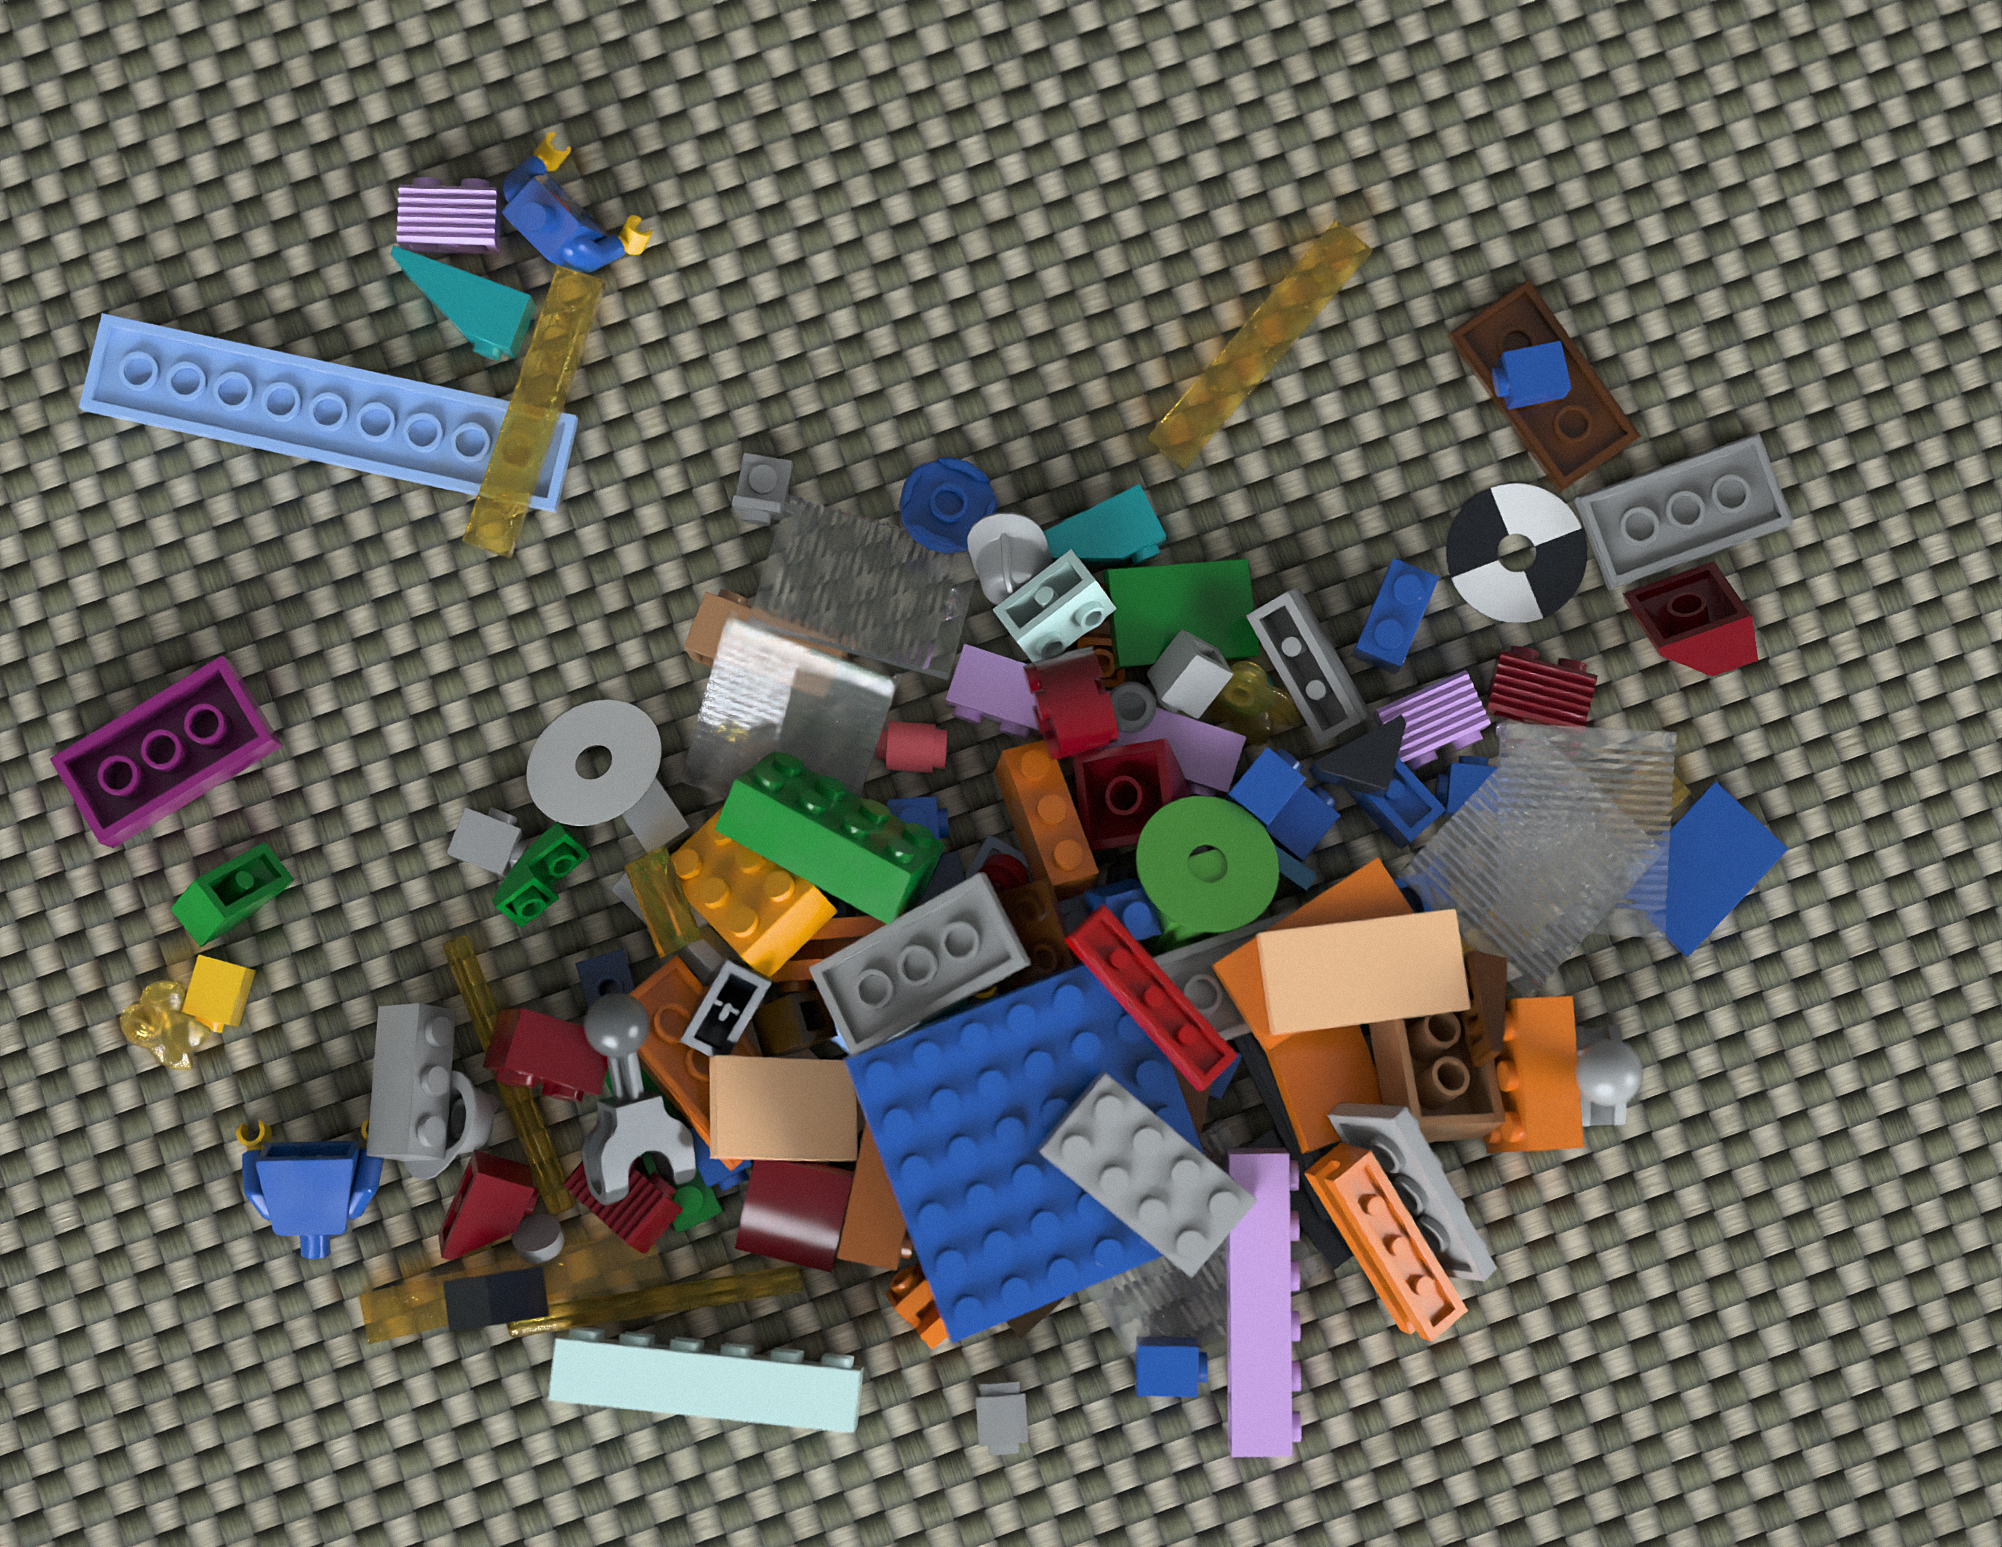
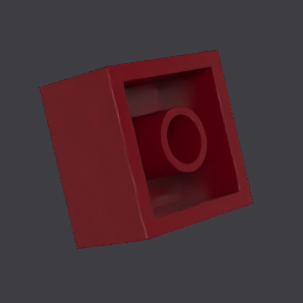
M525 1008L499 1010L483 1068L496 1071L495 1081L523 1088V1086L535 1088V1084L543 1085L541 1094L565 1102H570V1100L582 1102L584 1095H600L608 1069L607 1056L599 1053L592 1047L587 1039L585 1027Z

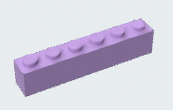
M964 644L946 697V706L954 708L952 715L961 720L979 725L982 718L1000 723V732L1023 740H1027L1029 733L1043 737V734L1040 735L1033 714L1032 706L1036 705L1034 694H1030L1023 672V666L1028 664ZM1156 707L1152 722L1144 730L1137 733H1125L1118 730L1119 738H1117V742L1089 751L1158 739H1168L1192 791L1191 795L1210 797L1218 795L1226 797L1246 736Z
M1225 1148V1173L1258 1200L1226 1237L1228 1449L1232 1457L1292 1456V1442L1301 1441L1300 1411H1292V1392L1300 1391L1301 1370L1300 1362L1292 1361L1291 1341H1300L1299 1311H1291V1291H1299L1300 1269L1299 1261H1291L1290 1241H1299L1298 1211H1290V1191H1298L1299 1188L1298 1161L1290 1160V1153L1285 1148Z

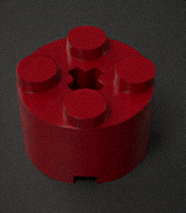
M1092 646L1023 666L1029 692L1034 694L1036 703L1035 706H1032L1036 725L1040 735L1043 734L1051 761L1118 741V728L1109 692H1105L1101 680L1103 673Z

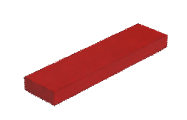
M1105 904L1099 905L1063 939L1197 1091L1204 1090L1238 1057L1237 1053Z

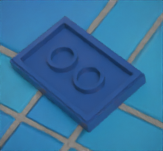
M1715 781L1613 890L1685 957H1688L1784 855L1788 848Z

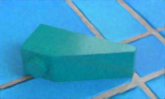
M393 245L390 255L397 266L471 344H474V352L496 361H500L502 355L516 360L536 308L531 295Z
M1140 484L1043 531L1053 562L1072 549L1084 566H1121L1131 560L1135 566H1139L1160 555L1161 551L1158 547L1165 544L1166 534Z

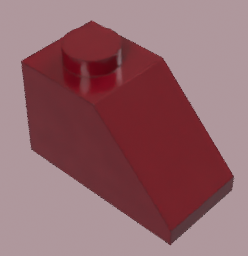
M473 1150L438 1233L441 1258L451 1261L517 1231L523 1215L529 1216L532 1213L538 1196V1188L533 1184L530 1166Z

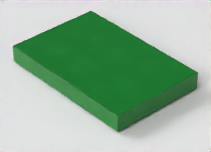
M1248 559L1108 569L1103 572L1106 595L1117 608L1108 615L1115 669L1153 666L1181 629L1218 648L1225 660L1255 658L1260 655L1258 636L1246 615L1255 611Z

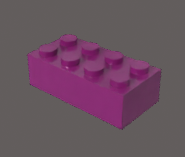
M221 655L51 757L50 760L98 842L115 848L280 749L283 745L234 663Z

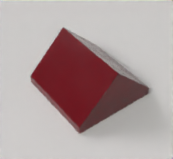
M1158 739L1072 755L1080 823L1091 852L1138 845L1142 830L1158 810L1173 801L1191 796L1192 791L1168 739Z

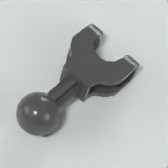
M606 994L591 1005L586 1014L584 1026L587 1039L592 1047L599 1053L607 1056L613 1097L597 1101L599 1117L596 1125L588 1133L582 1147V1159L590 1192L603 1205L612 1204L625 1198L628 1194L629 1167L634 1159L645 1151L651 1152L657 1172L664 1179L678 1185L688 1182L694 1178L696 1173L691 1132L683 1123L670 1117L665 1112L661 1095L643 1089L637 1050L642 1047L649 1034L650 1020L647 1010L638 999L629 994Z

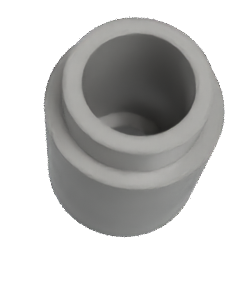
M1005 1381L979 1384L980 1396L975 1397L979 1446H989L990 1455L1020 1453L1019 1443L1029 1442L1025 1393H1020V1382Z

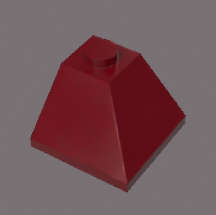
M1714 561L1623 593L1624 602L1660 656L1712 677L1758 661L1752 614Z

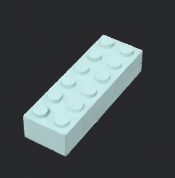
M583 1326L570 1328L569 1334L555 1338L548 1398L551 1401L854 1433L858 1426L864 1366L853 1365L854 1356L824 1353L821 1361L803 1360L804 1350L777 1347L771 1350V1356L754 1354L755 1345L733 1342L721 1344L719 1351L704 1349L705 1340L687 1337H675V1339H670V1345L654 1344L655 1334L641 1332H625V1334H620L619 1340L605 1338V1329Z

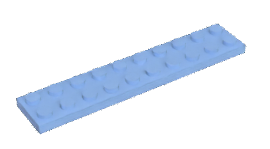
M103 313L79 404L83 411L554 513H557L579 420L576 415Z

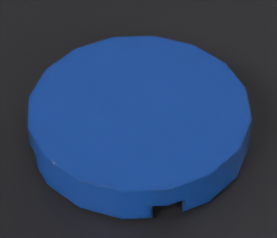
M944 457L937 458V461L929 462L926 465L923 463L912 471L902 488L899 511L902 524L912 539L928 550L950 554L968 550L967 535L972 525L982 517L996 513L998 504L996 495H994L993 489L990 486V481L983 471L968 461Z

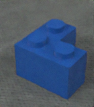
M1266 747L1229 792L1225 800L1242 807L1252 814L1266 829L1274 845L1302 863L1341 816L1333 809L1337 802L1317 785H1314L1309 790L1302 784L1306 779L1299 773L1303 766L1292 755L1281 748L1274 753Z

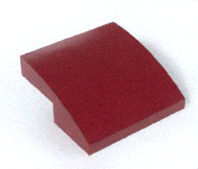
M754 1160L735 1249L831 1273L855 1172L811 1161Z

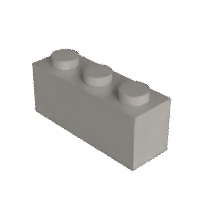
M1300 588L1287 591L1246 615L1319 745L1372 716Z
M421 1003L378 1007L366 1156L399 1161L445 1159L456 1010Z

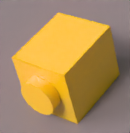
M198 954L181 1012L196 1016L193 1026L222 1033L225 1024L239 1027L256 970Z

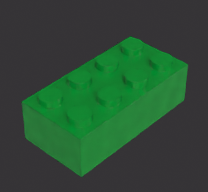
M772 751L735 779L714 829L888 925L925 893L946 843L935 838L933 833L925 826L903 821L890 814V810L884 804L871 799H863L848 791L845 784L838 779L830 776H820L805 768L802 761L797 757Z

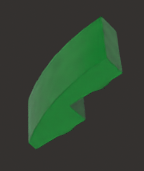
M556 822L519 858L499 886L492 902L499 911L522 928L560 899L553 884L571 873L575 867L590 857L591 854L583 841L562 823Z

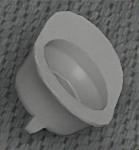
M997 512L984 516L972 525L967 535L968 550L975 572L979 577L982 592L990 602L999 605L1054 563L1046 536L1041 527L1024 515L1014 512Z
M452 1071L445 1159L403 1161L406 1170L414 1178L422 1180L431 1179L446 1169L458 1154L469 1153L482 1148L492 1132L494 1114L500 1106L498 1098L485 1093L479 1088L473 1087L471 1080L464 1073Z

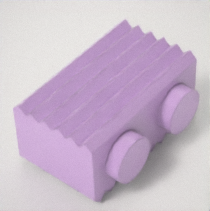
M417 177L413 179V185H399L397 242L402 249L417 253L500 254L502 196L497 187H490L489 181L467 178L461 180V186H442L440 179Z
M1466 670L1376 709L1372 714L1378 727L1402 714L1407 724L1398 757L1404 764H1409L1411 771L1439 759L1435 751L1453 743L1456 751L1481 741L1483 737L1480 731L1491 724Z

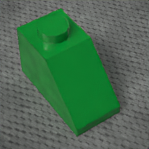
M263 842L196 878L170 909L199 947H202L235 929L290 886L294 878L269 846Z

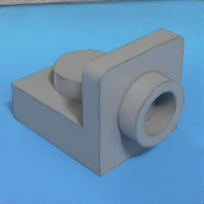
M749 453L743 454L737 493L733 496L732 501L733 510L735 513L742 514V521L762 526H769L771 519L783 521L793 467L791 460Z

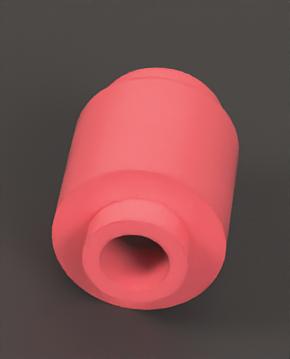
M889 721L888 731L878 730L876 758L886 760V770L933 773V768L945 769L948 730L936 729V724Z

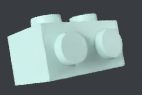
M1070 549L992 610L1031 661L1036 662L1062 654L1069 645L1087 631L1098 627L1117 608L1077 555Z

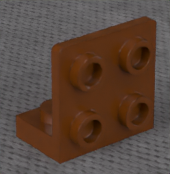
M1049 878L996 893L1031 963L996 982L999 995L1083 962L1063 940L1069 934Z

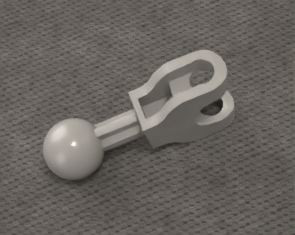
M1607 1025L1604 1028L1587 1029L1584 1026L1575 1027L1578 1060L1576 1080L1580 1088L1582 1127H1590L1591 1125H1625L1626 1103L1636 1094L1642 1082L1643 1070L1639 1057L1632 1048L1622 1043L1620 1025Z

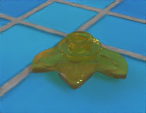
M1240 661L1230 667L1234 675L1207 707V711L1212 719L1218 721L1230 720L1233 731L1246 736L1245 742L1253 746H1263L1268 742L1273 725L1299 726L1301 723L1299 709L1290 695L1284 690L1268 685L1266 672L1257 664L1248 661Z
M163 980L148 985L144 989L140 1001L131 1003L123 1010L120 1017L121 1029L131 1043L148 1049L162 1065L174 1070H190L193 1068L190 1051L199 1048L212 1034V1029L180 1010L185 998L184 983L174 980Z

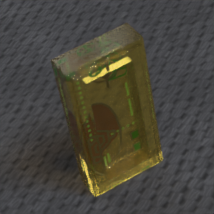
M666 846L653 849L624 866L660 958L675 954L702 939Z

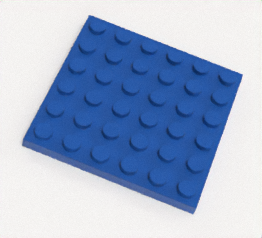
M1084 962L843 1058L947 1336L952 1343L1164 1256L1043 1156L1036 1148L1103 1070L1204 1154L1169 1058Z

